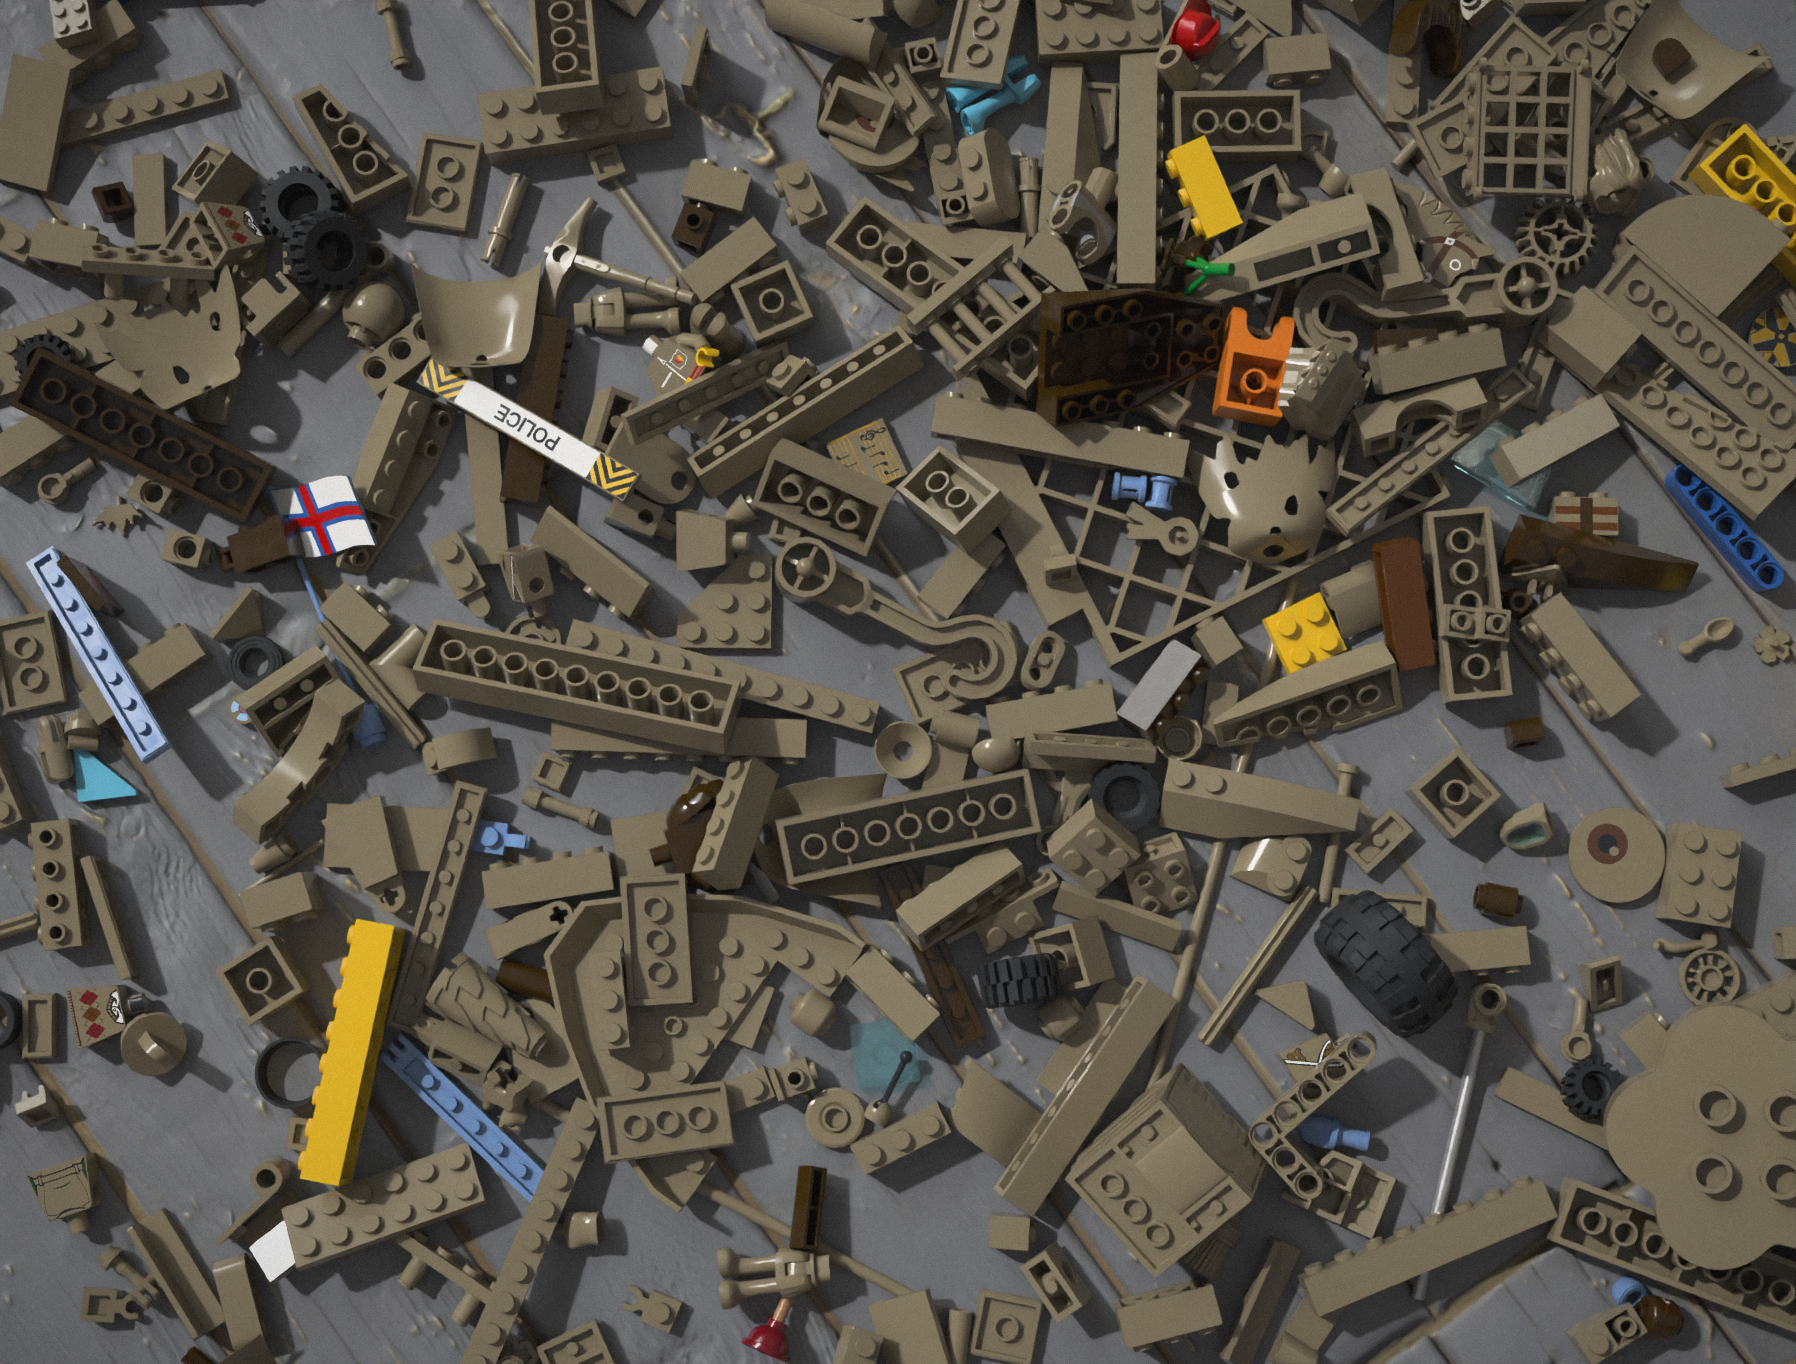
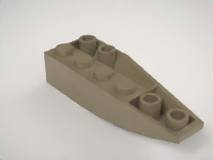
M1362 191L1300 209L1209 262L1233 263L1235 265V274L1233 276H1211L1191 293V297L1219 301L1379 254L1380 249ZM1197 269L1184 277L1186 288L1203 275L1202 270Z
M389 382L367 437L353 480L354 488L378 545H358L340 551L337 554L336 566L362 575L366 574L436 468L459 409Z

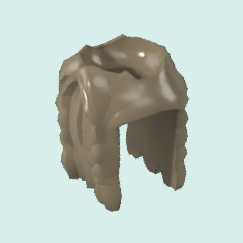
M1615 129L1613 136L1611 133L1606 135L1603 132L1595 135L1593 132H1590L1587 196L1583 197L1582 202L1595 208L1599 213L1610 214L1623 211L1631 207L1639 193H1641L1644 177L1639 166V159L1636 157V153L1632 149V145L1629 143L1624 130Z

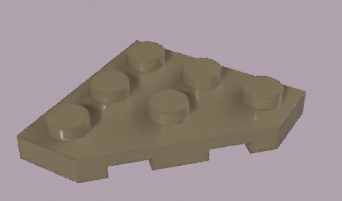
M740 554L733 563L677 616L676 647L683 649L772 650L773 555Z

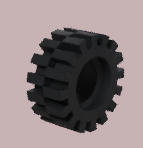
M38 334L25 339V343L17 348L19 353L14 355V360H17V365L14 368L15 371H19L20 375L18 377L20 380H22L38 347L47 349L78 365V360H74L73 356L76 353L74 349H70V344L67 341L61 340V337L51 334Z
M1589 1058L1583 1062L1581 1061L1565 1073L1566 1076L1561 1080V1084L1565 1086L1560 1088V1094H1566L1567 1096L1562 1101L1564 1105L1568 1103L1572 1105L1568 1109L1572 1114L1576 1111L1579 1112L1577 1116L1579 1119L1583 1120L1588 1117V1121L1603 1119L1610 1097L1624 1082L1623 1079L1617 1081L1616 1077L1620 1075L1618 1070L1610 1071V1068L1613 1066L1611 1063L1607 1062L1602 1065L1603 1059L1597 1058L1592 1061V1058ZM1592 1078L1600 1084L1603 1091L1600 1101H1592L1585 1095L1582 1089L1584 1079Z

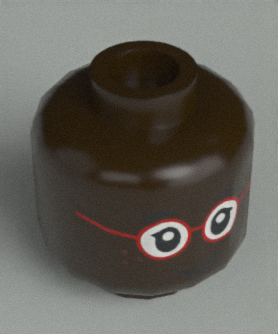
M1648 1294L1633 1306L1648 1331L1642 1336L1668 1342L1681 1333L1684 1317L1679 1306L1674 1301Z

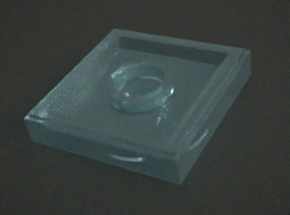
M887 1020L849 1024L857 1089L889 1085L901 1061L900 1054L903 1051L911 1052L913 1058L910 1063L906 1064L897 1084L921 1081L916 1044L912 1046Z

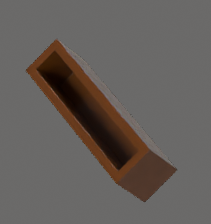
M1407 536L1372 543L1371 551L1384 642L1396 662L1397 671L1403 672L1435 665L1434 655L1437 654V644L1431 635L1430 624L1433 622V614L1431 608L1427 605L1426 599L1429 585L1422 570L1421 562L1424 561L1422 545L1417 539Z

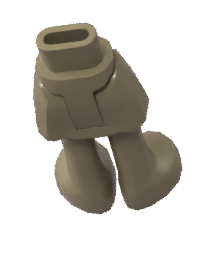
M677 276L668 277L664 281V283L676 287L680 286ZM621 287L613 288L596 294L592 298H587V302L574 303L575 327H589L590 331L616 336H627L628 329L663 328L670 335H678L683 333V315L680 309L682 302H676L672 298L650 291L624 293ZM674 307L662 312L629 314V309Z
M723 1247L718 1249V1267L721 1277L724 1279L719 1284V1296L723 1310L735 1308L742 1300L763 1294L780 1293L783 1299H789L809 1291L813 1286L818 1287L819 1282L832 1281L830 1254L817 1256L815 1252L810 1253L808 1250L780 1247L774 1255L741 1258L738 1257L732 1248ZM776 1273V1277L760 1280H727L751 1274Z

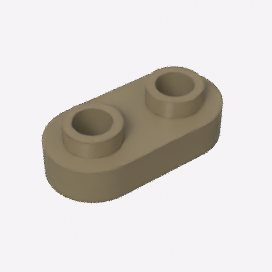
M1044 631L1033 639L1019 669V679L1025 688L1037 691L1051 682L1065 651L1064 641L1059 634L1054 631ZM1042 645L1048 648V654L1043 651ZM1030 671L1036 674V680L1031 678Z

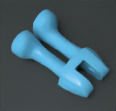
M1023 55L1009 57L1003 90L979 103L967 107L973 100L992 89L954 84L944 89L947 102L955 113L961 111V122L969 136L983 131L985 119L992 113L1013 102L1022 105L1040 88L1042 83L1036 74L1029 75L1014 85L1011 82V79L1020 75L1029 66Z

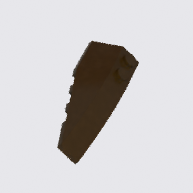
M1519 514L1497 564L1498 572L1505 574L1549 565H1559L1562 568L1569 588L1686 592L1699 564L1688 559Z

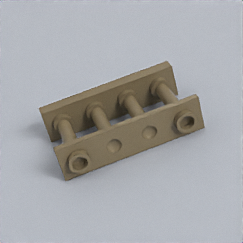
M1005 235L906 316L908 327L916 336L923 330L925 332L929 331L954 358L957 364L952 367L953 375L958 382L963 377L969 378L980 369L981 362L1038 315L1040 316L1041 293L1012 263V256H1014L1013 243ZM994 271H1003L1031 301L1017 314L987 282L988 276ZM1049 286L1042 293L1055 292V289ZM971 290L979 291L1006 321L993 334L963 303V297ZM947 310L949 312L954 311L982 342L968 355L938 323L939 317Z

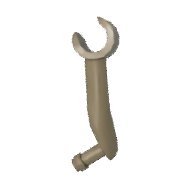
M1711 929L1700 931L1701 939L1696 941L1676 943L1658 938L1653 943V948L1670 953H1681L1702 948L1711 949L1720 945L1721 939L1719 931Z

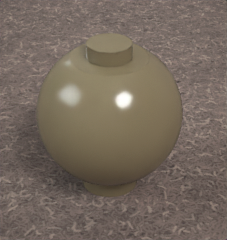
M380 280L379 282L368 281L355 286L347 294L342 307V316L345 326L350 331L347 336V340L361 349L370 350L373 343H384L387 339L401 331L406 318V309L402 297L396 291L395 285L386 280Z

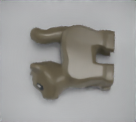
M503 1060L493 1065L492 1070L487 1074V1081L482 1086L484 1101L482 1109L488 1112L493 1109L494 1105L503 1108L498 1125L499 1129L505 1126L511 1128L519 1125L524 1126L528 1122L529 1116L523 1104L527 1097L526 1091L532 1085L533 1079L525 1074H520L516 1082H514L508 1076L512 1066Z

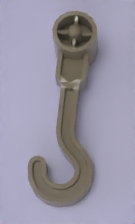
M1522 256L1511 260L1499 273L1461 277L1450 288L1420 291L1417 294L1382 302L1379 293L1363 281L1347 273L1328 272L1313 277L1300 289L1291 306L1290 317L1295 321L1294 338L1302 348L1318 347L1331 338H1335L1348 343L1349 345L1345 350L1354 353L1358 346V339L1354 333L1350 331H1331L1321 323L1318 314L1319 307L1324 302L1339 301L1357 315L1373 323L1391 324L1451 317L1460 325L1490 321L1494 326L1504 331H1518L1527 328L1552 305L1557 295L1558 282L1554 271L1546 262L1536 257Z
M812 537L795 538L786 543L778 553L774 571L775 583L780 593L791 602L801 605L817 602L847 618L854 615H862L916 643L929 647L949 646L969 639H974L984 644L989 651L990 657L986 670L975 675H970L957 669L948 671L941 681L942 688L946 693L968 701L987 699L1001 691L1012 678L1017 662L1015 643L1008 630L995 619L974 614L938 622L928 620L873 591L870 587L869 578L836 562L831 549L819 539Z

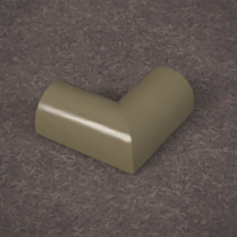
M415 623L368 664L383 684L409 712L430 695V693L417 690L412 670L426 637Z

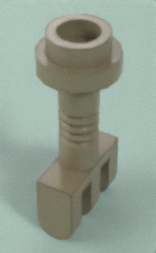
M110 1245L98 1259L102 1263L101 1268L105 1271L113 1268L136 1288L131 1292L130 1298L143 1309L148 1310L152 1303L144 1294L146 1293L152 1299L157 1300L161 1293L153 1285L156 1284L161 1288L152 1271L145 1278L121 1258L124 1250L119 1246L115 1248Z

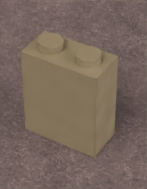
M1582 285L1544 327L1536 340L1592 386L1596 387L1603 378L1609 381L1621 368L1617 364L1621 358L1627 361L1638 349L1639 346L1635 341L1643 332L1586 286Z

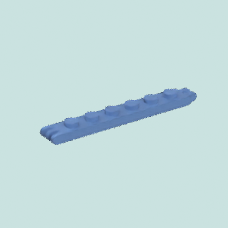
M400 1032L396 1037L404 1045V1048L401 1049L392 1041L387 1047L396 1056L392 1058L388 1053L382 1051L378 1055L379 1058L530 1203L545 1169L503 1128L499 1129L498 1124L444 1071L430 1063L429 1057L404 1033Z

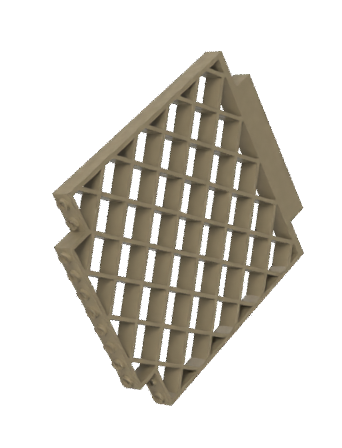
M1276 164L1228 187L1233 200L1250 192L1244 210L1237 209L1243 223L1238 227L1231 250L1240 245L1246 227L1262 232L1278 223V221L1251 213L1258 188L1270 182L1277 197L1279 193L1291 194L1289 190L1291 188L1290 181L1284 171H1279ZM1188 207L1163 219L1162 226H1156V236H1161L1181 226L1174 250L1177 244L1184 240L1189 222L1194 218L1190 208ZM1162 241L1161 256H1164L1168 242ZM1117 243L1109 246L1105 253L1091 264L1083 265L1080 261L1075 263L1087 288L1093 290L1117 289V282L1113 281L1117 269ZM1208 256L1209 262L1216 259L1215 257ZM1367 257L1353 261L1363 282L1378 292L1372 275L1376 265L1371 264ZM1113 259L1107 279L1086 273ZM1350 262L1340 265L1338 273H1347ZM1171 266L1167 271L1160 291H1162L1165 285H1169L1174 266ZM1284 281L1281 286L1274 284L1263 288L1274 292L1263 328L1259 329L1247 325L1250 334L1255 338L1267 340L1272 337L1273 333L1270 332L1281 295L1295 299L1300 289H1293L1292 282ZM1021 290L1006 297L1017 306L1029 301ZM1328 301L1320 305V307L1326 309L1322 324L1327 329H1329L1334 312L1377 325V330L1387 329V327L1388 329H1410L1407 322L1391 324L1373 323L1357 315L1339 301ZM1038 315L1035 319L1040 322V316ZM1224 317L1223 332L1225 331V325H1226V320H1227V318H1225V317ZM1292 339L1291 348H1302L1296 340ZM1373 344L1369 356L1374 355ZM949 354L953 364H957L954 358ZM1353 359L1356 366L1364 371L1361 377L1369 380L1358 400L1354 403L1351 412L1363 405L1370 380H1372L1369 359H1367L1366 363ZM1208 370L1188 381L1183 397L1189 401L1196 379L1216 385L1218 372ZM977 373L969 378L963 377L962 381L965 387L955 391L963 394L964 399L976 401L977 397L989 398ZM1247 382V386L1252 389L1251 383ZM1435 382V383H1431V384H1427V385H1431V386H1432V385L1438 384L1439 382ZM1426 385L1405 389V391H1416ZM1012 390L1006 407L1008 403H1015L1017 394ZM1141 409L1120 413L1117 420L1120 428H1122L1126 413L1162 424ZM1351 412L1350 415L1348 414L1341 425L1345 427V431L1335 459L1332 488L1325 492L1323 496L1326 510L1330 507L1338 482L1356 487L1367 479L1366 477L1342 470L1353 436ZM1185 418L1180 421L1174 431H1171L1178 433L1180 430L1217 443L1222 441L1224 435L1227 434L1233 448L1257 456L1260 455L1264 445L1237 436L1240 421L1232 420L1229 433ZM1416 420L1406 424L1402 432L1399 431L1396 436L1395 444H1397L1394 457L1430 429L1413 436L1411 434ZM1290 424L1282 444L1285 449L1291 447L1296 430L1291 428ZM951 441L961 461L1001 490L1013 510L996 527V530L1002 542L1006 544V550L1046 628L1049 629L1081 613L1109 669L1196 626L1211 615L1214 617L1444 502L1451 496L1449 493L1451 487L1448 479L1443 473L1439 474L1437 468H1435L1425 476L1435 495L1434 497L1428 498L1405 491L1395 501L1414 507L1384 521L1388 504L1375 514L1370 529L1362 533L1353 531L1347 537L1334 524L1325 522L1321 533L1344 540V542L1314 556L1319 542L1318 539L1315 545L1305 552L1303 561L1291 568L1277 563L1269 565L1257 563L1235 555L1228 547L1203 540L1202 538L1211 513L1205 504L1197 528L1199 534L1196 546L1189 553L1178 589L1132 574L1143 540L1135 541L1126 571L1079 557L1092 516L1126 526L1128 523L1142 525L1127 518L1124 513L1097 505L1108 470L1101 469L1091 502H1087L1044 487L1053 462L1051 459H1046L1039 483L1034 487L1018 453ZM1183 475L1182 481L1177 486L1199 493L1193 478ZM1041 499L1087 513L1073 553L1075 554L1077 568L1122 582L1107 626L1078 571L1077 580L1051 585L1045 584L1043 559L1050 558L1049 546L1062 544L1064 555H1069ZM1285 509L1288 515L1297 514V512ZM1198 550L1243 565L1233 597L1219 603L1185 591ZM1251 568L1275 575L1244 591ZM1128 585L1174 599L1163 632L1149 638L1115 627ZM1182 602L1205 609V611L1174 626ZM1111 636L1137 645L1119 653Z

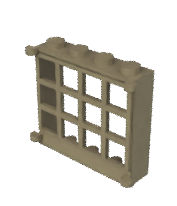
M1479 57L1478 65L1470 69V73H1467L1465 80V90L1470 92L1469 105H1466L1464 111V123L1468 124V137H1465L1463 142V155L1467 156V169H1464L1462 173V188H1466V196H1473V200H1481L1482 197L1567 198L1574 199V202H1582L1583 197L1587 196L1592 67H1589L1587 59H1581L1579 67L1487 65V58ZM1487 75L1510 76L1509 96L1487 95ZM1517 76L1540 77L1539 96H1517ZM1570 77L1569 97L1547 96V78ZM1486 102L1509 103L1508 126H1486ZM1516 103H1539L1538 127H1516ZM1546 104H1569L1568 128L1546 127ZM1485 133H1508L1507 157H1484ZM1515 134H1538L1537 158L1514 157ZM1545 134L1568 135L1567 158H1544ZM1484 164H1507L1506 188L1483 187ZM1514 164L1536 165V188H1513ZM1544 165H1566L1565 189L1543 188Z

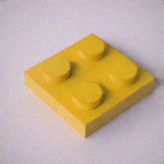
M1320 592L1262 619V623L1287 675L1328 659L1347 649Z

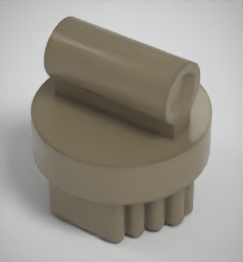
M76 710L67 715L66 725L64 726V736L68 741L67 749L97 752L98 740L102 736V727L97 725L89 711Z

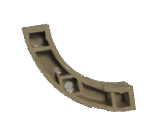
M339 678L328 686L323 685L314 694L310 713L295 742L288 746L284 757L259 784L248 793L239 796L234 802L232 823L258 846L288 823V817L286 816L298 804L303 808L320 790L341 761L349 747L345 740L350 731L353 732L358 728L365 700Z

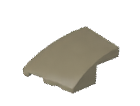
M968 1058L965 1063V1068L967 1069L963 1086L957 1089L956 1102L951 1109L948 1124L1007 1168L1043 1114Z
M1332 1150L1318 1164L1325 1176L1324 1185L1318 1197L1309 1200L1303 1199L1292 1188L1286 1190L1281 1195V1199L1372 1239L1376 1236L1398 1180L1366 1166L1361 1161ZM1304 1175L1301 1179V1183L1307 1188H1314L1318 1185L1316 1178L1312 1175Z

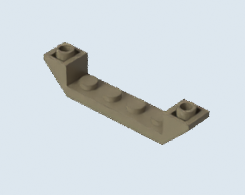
M932 37L905 43L909 73L940 116L921 134L942 224L947 226L974 220L968 207L944 85L940 80L942 66L936 38Z

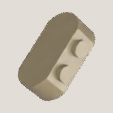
M988 128L962 138L958 144V153L968 207L975 221L980 226L988 228L1016 218L1020 213L1021 205L1010 147L1005 137L997 129Z

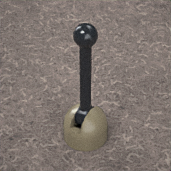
M903 1051L900 1054L901 1061L883 1098L871 1101L863 1115L870 1121L881 1126H887L892 1114L888 1100L906 1064L912 1061L913 1056L911 1052Z

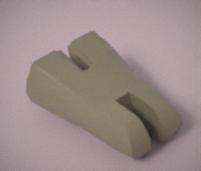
M701 303L694 307L691 312L688 333L703 334L712 348L719 350V356L722 358L721 361L723 363L740 356L745 348L744 335L729 324L725 314L716 312L714 307L708 303Z

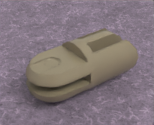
M49 715V719L46 716H41L37 721V733L40 747L37 749L42 771L47 782L58 785L68 780L75 773L72 751L67 749L68 741L65 739L60 718L56 715Z

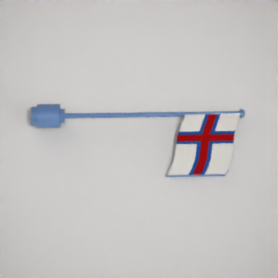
M350 476L325 477L303 486L277 490L273 485L267 486L265 494H269L276 514L283 515L284 519L297 520L306 555L303 558L328 556L358 545H378ZM302 558L297 559L296 563L319 619L322 622L326 620L325 614L319 610L321 604ZM335 655L346 685L357 694L348 670ZM365 701L359 726L352 734L356 743L361 745L362 750H369L387 741L385 738L387 731L376 705L368 704Z

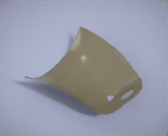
M1653 0L1627 39L1617 59L1615 68L1616 73L1644 99L1675 119H1687L1703 110L1741 78L1773 56L1755 57L1737 52L1717 41L1698 26L1685 13L1678 0ZM1666 38H1673L1680 41L1692 57L1664 78L1652 62V52L1658 42ZM1649 91H1657L1659 94L1658 98L1649 94ZM1641 92H1643L1644 94H1646V95H1647L1648 97H1650L1652 100H1650L1649 98H1647V97H1646L1645 95H1643Z
M543 260L529 271L511 278L475 282L445 280L429 275L411 264L424 333L431 356L435 362L441 366L482 368L518 364L523 361L529 352L532 341ZM479 355H484L487 358L486 361H476Z
M887 773L804 781L774 790L762 826L767 824L771 827L772 839L769 844L764 845L760 840L759 832L754 847L759 865L766 876L773 882L794 890L881 907L877 866L789 885L775 820L881 798Z

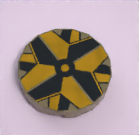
M1781 306L1771 307L1758 314L1749 327L1747 333L1748 344L1776 369H1787L1795 365L1796 330Z

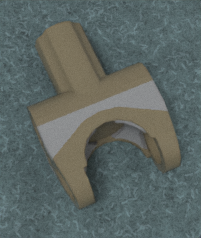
M1104 167L1093 169L1086 186L1079 180L1067 184L1059 193L1049 218V227L1058 234H1063L1072 227L1075 229L1077 234L1076 258L1083 265L1097 261L1105 253L1118 228L1117 223L1105 210L1117 185L1118 177L1113 171Z

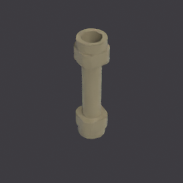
M376 0L378 15H383L392 48V51L388 53L390 63L393 64L394 70L408 69L412 66V57L410 50L404 48L395 14L399 11L397 0Z
M530 786L526 788L522 798V804L535 809L539 807L576 819L578 824L592 829L595 828L600 815L599 810L587 806L580 808L546 796L544 791Z

